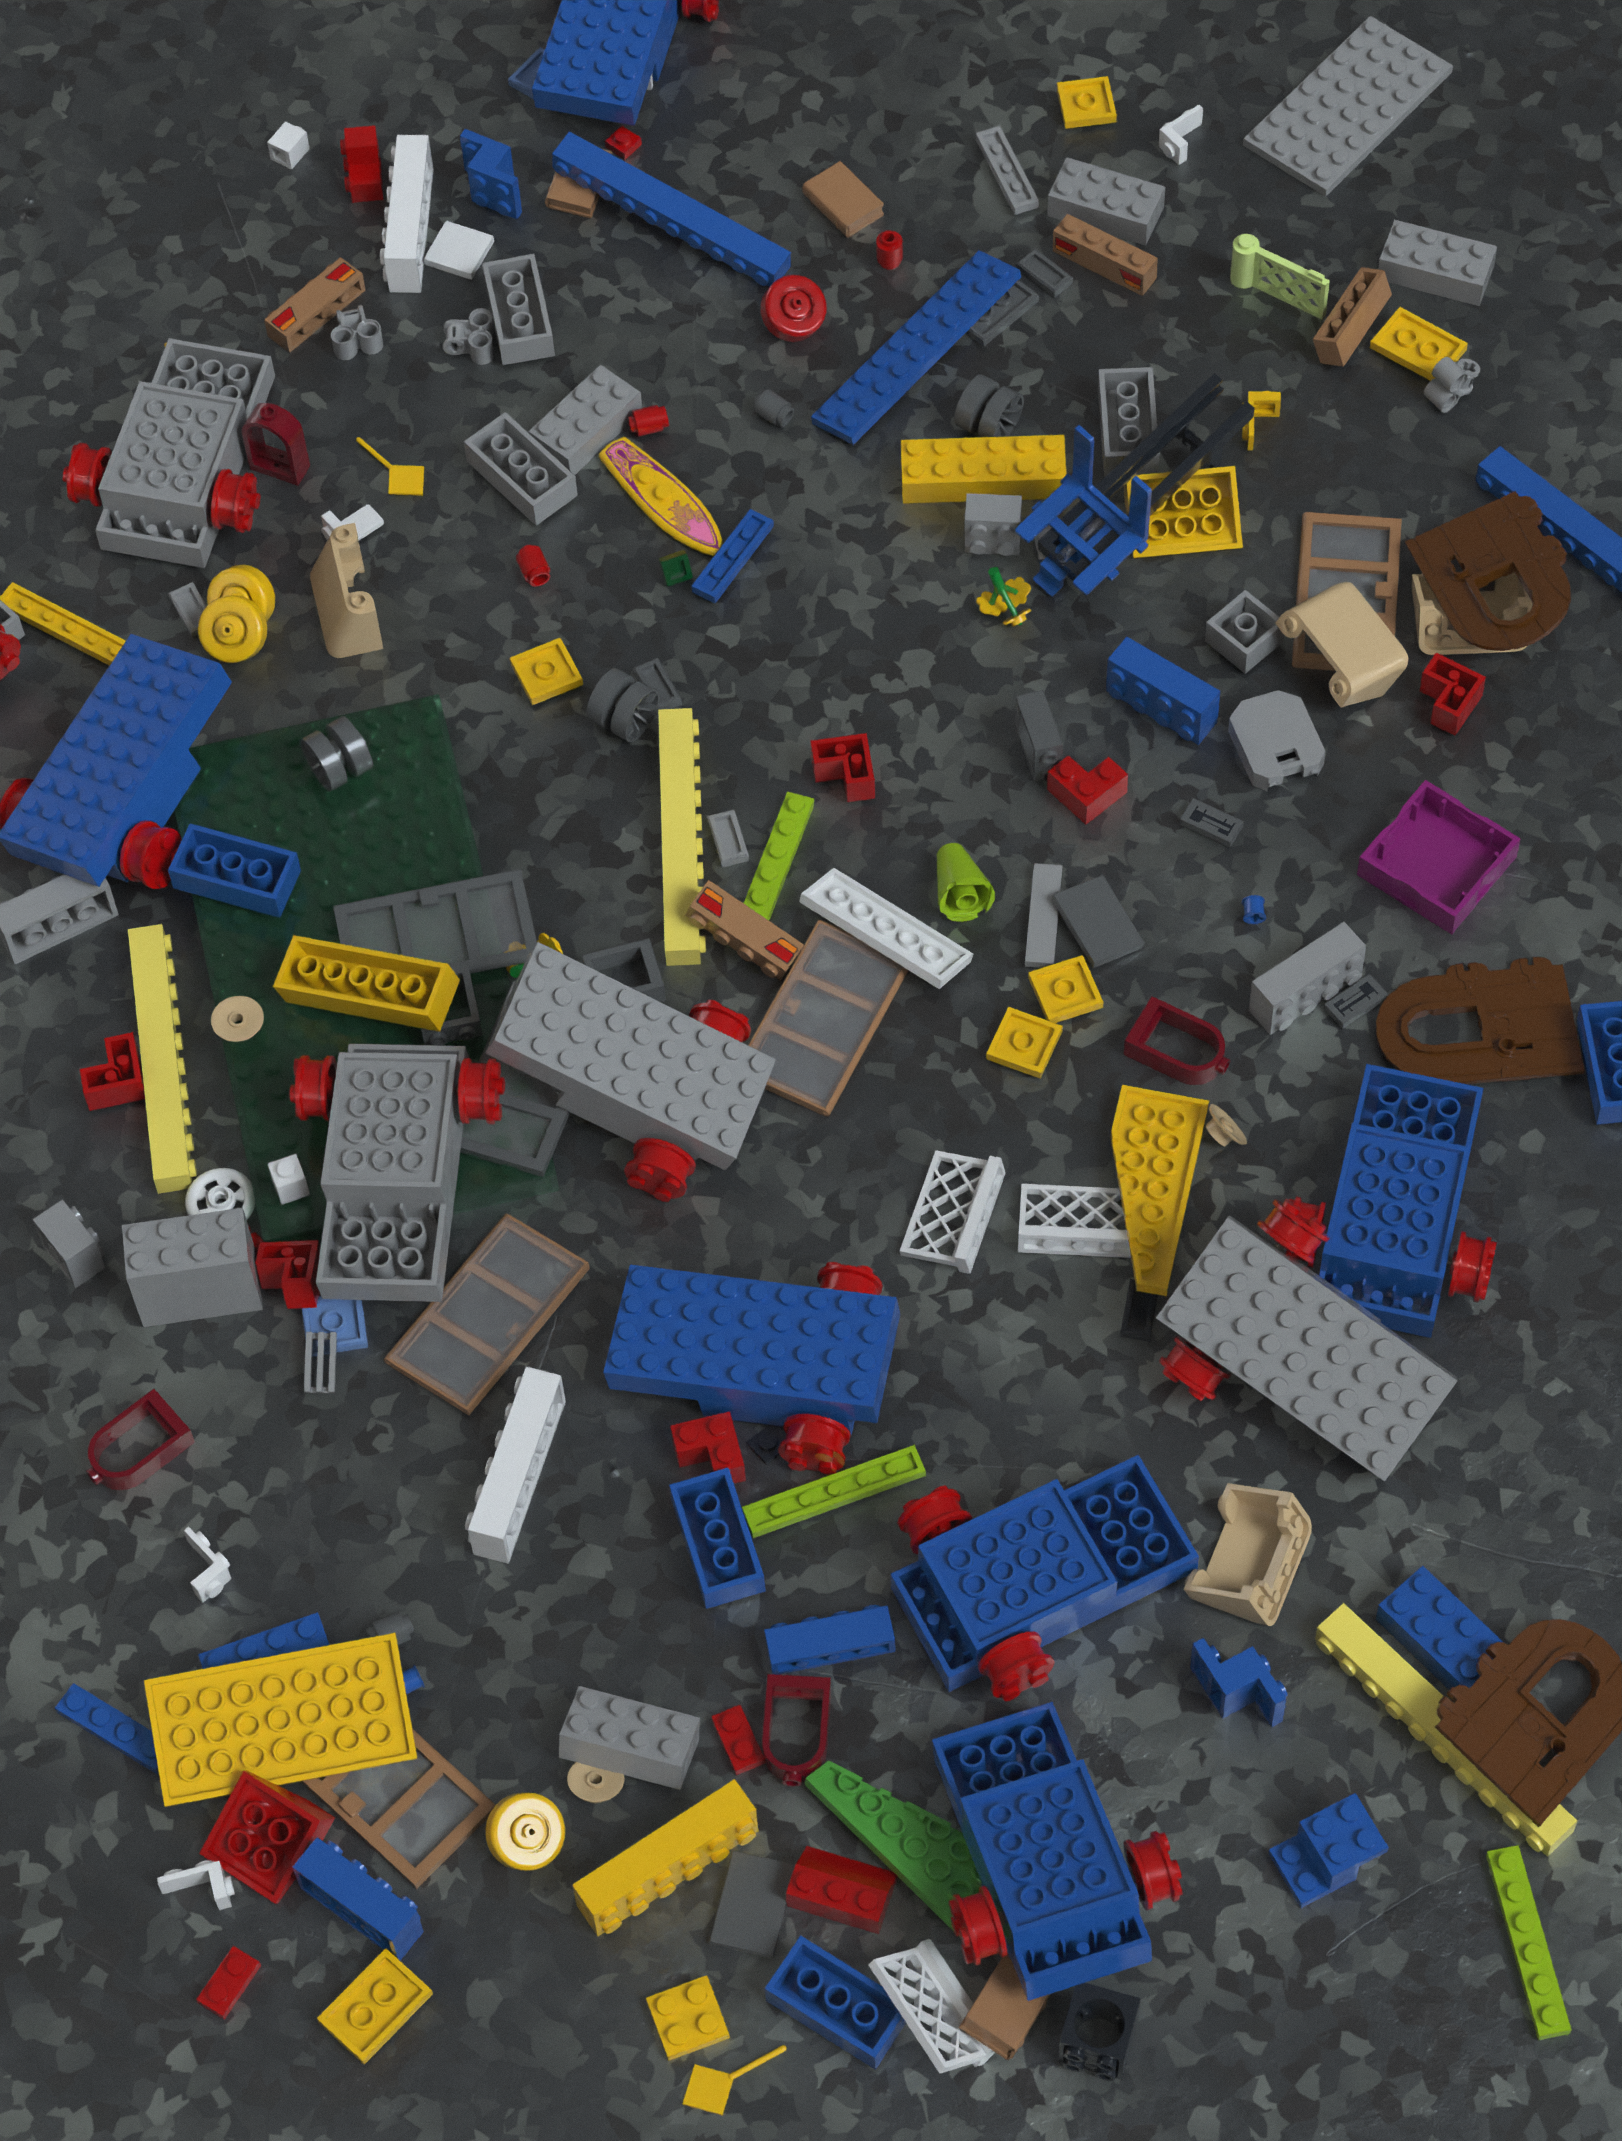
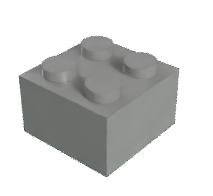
M967 493L965 553L977 555L1000 554L1003 556L1020 555L1021 537L1016 534L1015 529L1021 524L1022 496Z
M1244 590L1206 622L1205 642L1246 674L1284 642V634L1275 624L1280 617L1248 591Z
M62 1199L35 1217L33 1222L43 1247L74 1287L77 1288L105 1269L102 1260L105 1253L98 1244L100 1240L91 1227L86 1229L82 1224L84 1220L75 1206L69 1208Z

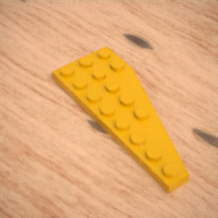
M1122 1085L1111 1129V1143L1136 1289L1141 1292L1167 1296L1209 1108V1100Z

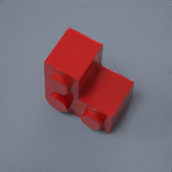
M375 125L344 128L345 139H340L341 155H346V157H343L345 173L349 172V176L344 177L346 193L351 192L353 203L384 200L381 157Z
M1435 653L1422 672L1420 692L1436 699L1433 705L1430 724L1456 736L1483 696L1486 677L1445 656Z
M867 733L810 741L815 783L843 779L847 802L875 799V778Z
M1068 755L1051 768L1047 776V790L1085 825L1124 796L1128 788V773L1110 757H1107L1090 772H1087Z
M133 1032L104 1038L108 1063L79 1069L83 1093L89 1111L145 1099L141 1061Z
M319 1240L259 1243L255 1263L261 1288H282L287 1309L317 1308L320 1293L316 1284L321 1249Z
M730 1411L670 1425L672 1442L679 1468L709 1461L712 1472L729 1468L734 1484L746 1481L745 1466Z

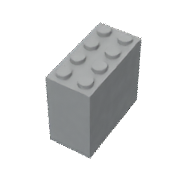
M243 1208L122 1225L126 1279L143 1327L263 1310L260 1280L255 1263L257 1254Z

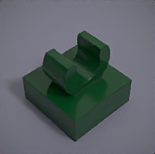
M685 550L658 558L664 582L667 586L693 578L688 555Z

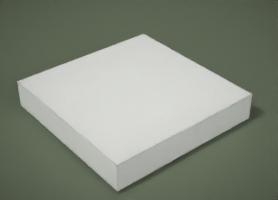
M445 221L424 257V265L472 280L493 245L494 236Z

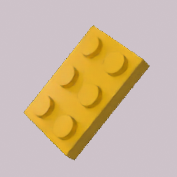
M1402 307L1396 310L1370 341V348L1429 381L1435 379L1432 375V370L1441 359L1450 357L1454 362H1457L1466 352L1468 346L1467 342Z
M385 1948L319 2015L317 2021L365 2065L433 1995V1992Z

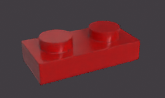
M741 1705L711 1716L712 1723L736 1776L765 1764V1758Z
M233 1946L197 1997V2003L225 2020L260 1969V1961Z

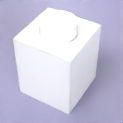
M284 122L267 142L270 159L291 170L310 149L307 132L301 127Z
M296 1154L268 1163L270 1175L281 1205L310 1195L306 1178Z

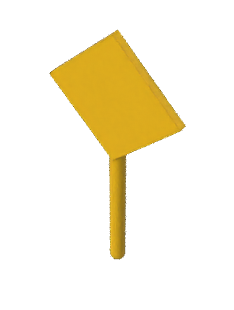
M360 437L356 438V441L389 469L388 495L423 496L424 466L391 465Z
M782 2045L731 2074L694 2064L682 2104L723 2116L733 2080L785 2052L787 2047Z

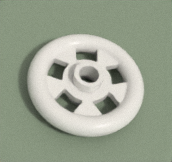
M216 1168L202 1173L191 1183L186 1193L185 1207L188 1215L233 1209L238 1200L243 1202L242 1208L247 1220L255 1208L256 1192L252 1182L243 1173L230 1168ZM213 1181H216L218 1186L211 1188L210 1191L207 1192L205 1186ZM231 1182H235L240 1186L236 1193L227 1187ZM206 1199L207 1209L199 1210L197 1201ZM219 1199H225V1200H226L225 1202H223V1203H221V1204H217V1203H216Z

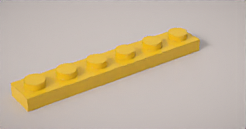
M13 582L0 596V600L24 622L109 666L126 642V640Z

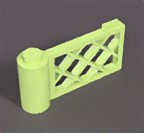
M1241 234L1234 239L1230 281L1234 286L1241 289L1253 286L1319 319L1324 318L1327 310L1330 280L1326 279L1325 275L1312 269L1309 271L1261 248L1259 240L1254 235ZM1265 261L1270 262L1273 268H1269ZM1288 272L1293 273L1297 279H1292ZM1278 273L1284 282H1280L1275 274ZM1266 276L1271 284L1263 281L1262 277ZM1311 283L1320 286L1321 289L1316 291ZM1298 285H1302L1308 293H1303ZM1289 287L1290 290L1294 293V295L1288 293V291L1285 288ZM1308 299H1313L1317 306L1313 305Z

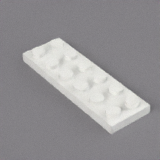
M835 868L831 869L801 893L800 903L938 989L971 963L973 953Z

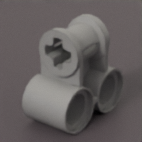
M358 305L357 309L344 312L336 310L339 326L332 330L331 340L334 354L338 359H352L356 356L357 349H361L366 354H376L382 350L383 338L380 324L376 320L365 318L362 305Z
M484 308L475 309L470 313L469 320L452 319L444 323L443 331L446 334V340L443 342V350L447 354H470L471 360L478 365H485L493 360L494 349L492 339L495 336L492 313Z
M1444 357L1433 368L1432 375L1435 379L1426 386L1424 396L1441 412H1448L1457 404L1460 397L1471 393L1473 389L1472 382L1479 375L1480 366L1471 359L1464 358L1454 362L1450 357Z

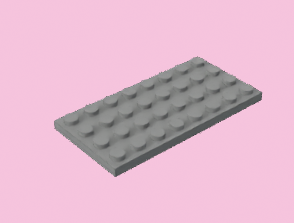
M1370 16L1243 138V146L1326 197L1452 73L1453 65Z

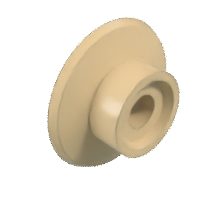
M233 996L223 1000L215 1007L211 1016V1025L214 1032L222 1039L240 1042L253 1037L260 1030L264 1014L261 1006L252 998Z
M1210 1104L1209 1111L1213 1118L1205 1126L1211 1136L1224 1147L1232 1140L1240 1145L1247 1144L1245 1135L1233 1119L1215 1104Z
M576 1762L568 1772L567 1783L570 1790L578 1798L590 1803H601L612 1799L621 1791L624 1785V1774Z

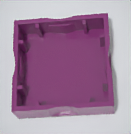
M1425 780L1402 806L1396 819L1379 833L1359 857L1357 875L1452 935L1516 859L1521 838L1487 817L1472 812L1458 799Z

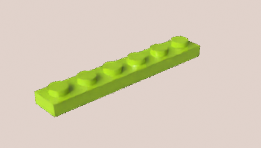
M788 791L744 901L746 906L769 921L815 805L814 798Z
M915 1445L748 1504L743 1506L742 1510L752 1537L756 1538L926 1476V1470Z
M1519 1845L1487 1851L1486 1858L1538 2040L1570 2034L1571 2026Z

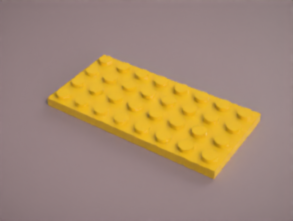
M396 1633L144 1680L164 1807L231 1795L244 1770L279 1786L418 1759Z

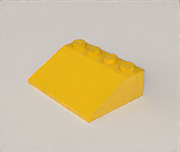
M1235 466L1199 469L1150 515L1148 540L1146 541L1148 547L1141 554L1135 549L1132 552L1133 559L1242 549L1243 543ZM1171 472L1135 476H1138L1153 491ZM1131 480L1124 485L1126 514L1129 513Z

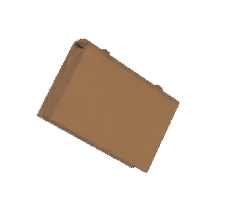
M603 149L604 151L612 154V151ZM555 172L551 185L548 187L545 204L551 209L591 219L600 195L589 188L581 187L573 179L561 176Z
M841 161L803 184L802 192L810 200L811 204H814L847 238L884 216L882 211L884 203Z
M1007 1956L1002 1957L959 2028L1004 2059H1012L1019 2047L1024 2044L1026 2035L1040 2012L1046 2007L1047 2000L1051 1994L1027 2001L1012 1960Z

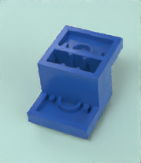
M464 129L460 135L464 169L468 172L472 202L481 207L485 206L495 210L501 215L518 219L522 213L518 178L514 176L511 147Z
M1204 1638L1193 1643L1190 1668L1222 1719L1256 1702L1271 1727L1283 1722L1286 1697L1288 1696L1287 1691L1280 1680L1275 1681L1269 1672L1271 1671L1270 1664L1263 1654L1258 1655L1252 1646L1222 1662L1217 1649L1213 1645L1209 1647Z
M1354 1793L1300 1821L1297 1835L1270 1848L1268 1854L1298 1905L1302 1908L1356 1880L1359 1867L1388 1852L1389 1847L1357 1794Z

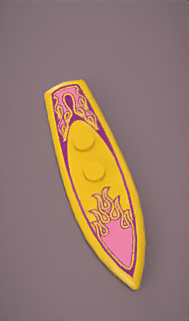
M626 437L614 440L601 450L598 455L599 459L632 500L657 526L687 547L706 555L715 556L723 545L719 528L704 504L686 485Z

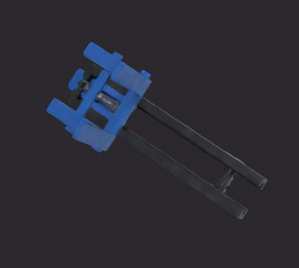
M1214 373L1095 487L1092 484L1094 438L1080 425H1077L1074 428L1072 475L1068 473L1061 479L1062 485L1043 503L1038 501L1032 507L1033 512L1015 529L1017 535L1026 543H1030L1048 525L1051 527L1038 540V550L1046 558L1040 563V571L1033 577V581L1051 597L1063 587L1064 579L1067 576L1073 581V585L1084 595H1088L1106 577L1112 582L1119 575V571L1115 568L1135 549L1141 554L1148 547L1146 541L1148 540L1150 515L1204 464H1210V468H1217L1221 465L1223 446L1253 418L1254 407L1246 401L1203 442L1189 429V423L1224 391V388L1220 386L1222 379ZM1175 437L1178 440L1182 438V444L1186 447L1190 445L1192 453L1152 491L1147 484L1135 475ZM1131 480L1130 509L1126 515L1110 499ZM1078 498L1080 501L1066 515L1059 519L1057 516Z

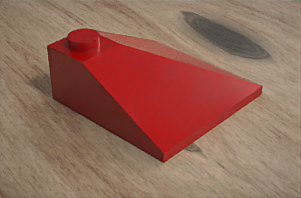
M244 1770L199 1854L208 1860L220 1861L223 1870L273 1903L278 1904L296 1880L292 1866L317 1837L322 1841L324 1840L335 1817L311 1801Z

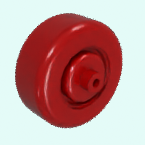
M787 275L777 279L766 290L761 301L760 310L766 328L774 336L784 341L798 342L811 337L820 328L826 316L827 305L823 292L815 282L804 276Z

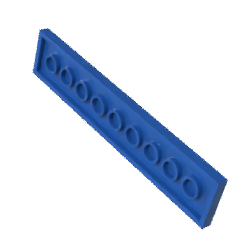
M979 250L811 416L812 424L854 445L1021 278L1020 270Z

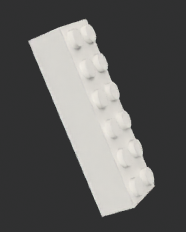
M397 135L396 146L391 147V160L394 162V166H389V181L392 182V186L387 187V202H390V205L385 207L384 212L385 223L388 224L387 228L382 230V241L385 244V248L380 249V263L384 265L383 281L388 282L389 292L421 293L433 180L432 156L428 135Z
M527 1366L523 1377L518 1376L516 1380L514 1402L507 1405L504 1420L506 1421L504 1430H499L496 1435L495 1448L497 1449L494 1458H488L485 1467V1475H487L485 1483L478 1486L475 1495V1502H477L475 1511L469 1512L465 1523V1530H468V1542L471 1543L473 1555L509 1564L566 1402L561 1375Z

